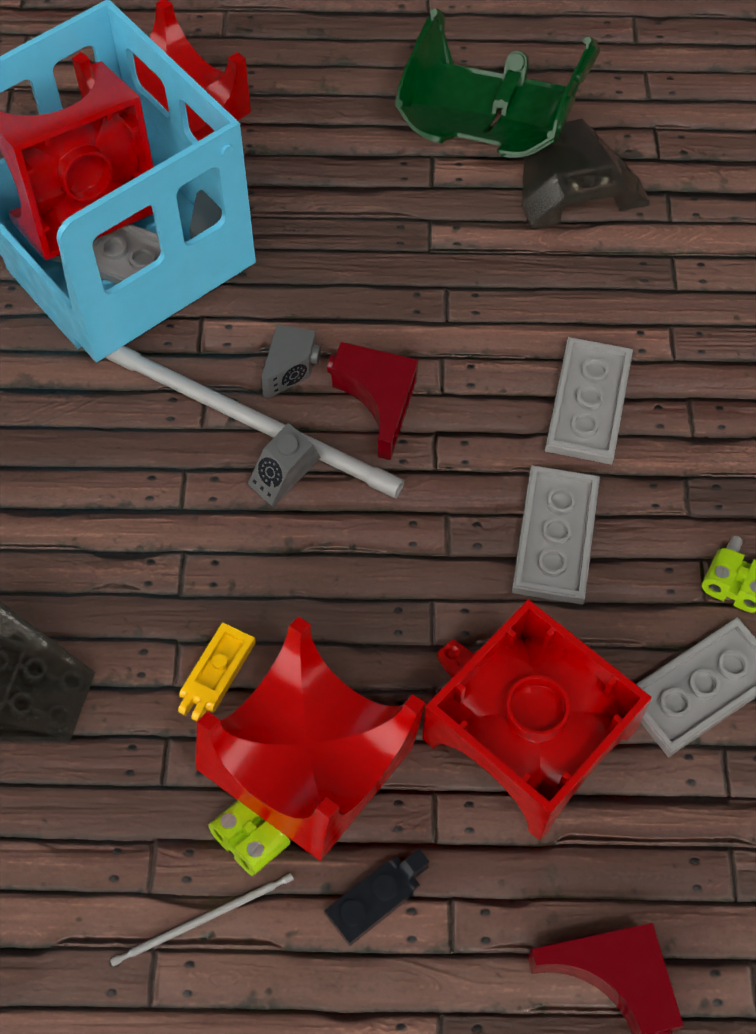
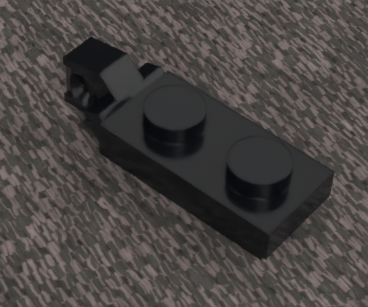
M420 849L403 862L398 856L390 862L388 860L324 910L325 915L349 946L353 945L413 896L414 891L420 886L415 878L429 868L428 863L430 861Z

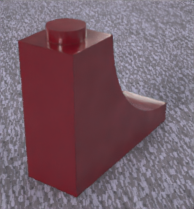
M340 342L337 353L330 355L327 366V373H330L332 377V387L349 393L368 408L379 429L378 458L391 461L417 382L418 360Z
M653 923L534 948L530 951L528 962L532 974L561 973L590 983L602 991L618 1007L626 1019L632 1034H672L684 1026Z

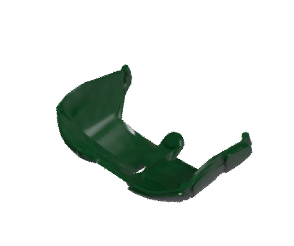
M432 9L430 11L431 16L427 17L416 40L415 48L404 68L397 90L395 106L408 125L420 136L436 143L443 144L454 137H461L498 145L500 147L497 149V153H501V157L508 158L525 157L535 154L553 144L559 138L560 132H563L580 84L584 82L599 55L600 47L597 45V40L589 36L584 38L585 50L568 85L562 86L527 79L529 58L521 51H513L508 55L503 74L454 65L445 36L444 14L439 9ZM499 109H502L501 117L489 133L486 132L494 122Z

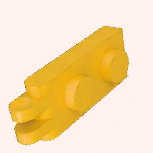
M222 622L180 690L179 696L184 699L178 708V712L186 716L192 706L196 704L197 706L191 715V719L197 722L207 710L212 713L215 712L255 646V637Z

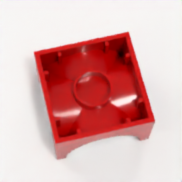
M160 0L155 3V23L149 38L237 121L251 112L246 58L236 52L228 57V65L225 71L212 67L194 50L185 37L175 16L173 4L168 0ZM80 52L72 57L81 98L83 99L91 91L95 81L91 76L89 66L92 64L89 57ZM136 56L134 62L139 82L169 112L165 87L162 81ZM185 103L189 128L198 141L215 132Z
M102 61L89 66L92 79L95 81L93 88L83 99L72 106L48 114L31 116L14 115L0 111V150L10 169L21 202V207L8 212L11 222L45 261L60 255L56 238L57 232L61 224L68 217L154 167L140 96ZM152 206L143 208L101 233L95 239L152 215Z
M528 599L425 706L422 739L433 749L438 744L455 748L484 768L514 799L527 820L528 831L540 841L550 830L573 794L603 758L622 739L628 741L635 733L652 697Z
M298 616L289 625L285 642L274 664L250 697L237 710L222 720L215 717L209 711L197 722L195 769L321 861L413 749L426 703L412 694L403 705L386 706L373 702L352 690L323 661L312 639L311 624Z

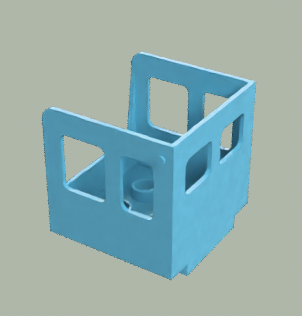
M105 0L0 56V93L23 80H29L39 115L63 109L53 68L57 62L86 46H92L96 63L102 61L140 96L154 167L74 213L61 224L56 238L62 263L52 259L45 261L11 222L8 211L21 207V202L5 158L0 159V255L3 257L6 268L77 349L83 347L96 363L256 263L240 123L110 0ZM133 53L162 81L165 87L169 112L139 82ZM185 103L215 132L198 141L189 128ZM203 190L222 210V216L215 225L191 239L190 224L196 194ZM152 206V215L132 223V225L158 234L161 249L158 259L118 284L101 279L92 247L94 239L143 208Z

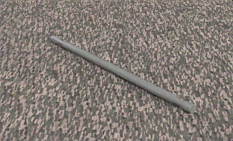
M289 873L280 880L270 882L142 943L123 955H117L111 958L110 962L114 967L129 957H135L254 900L282 884L293 881L292 874Z

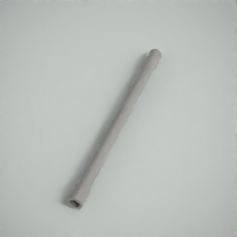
M122 346L105 357L128 370L147 376L273 438L285 426V424L143 357L139 352L126 346ZM300 432L315 446L321 457L320 461L366 482L370 487L395 499L401 493L405 482L404 479L379 467H372Z

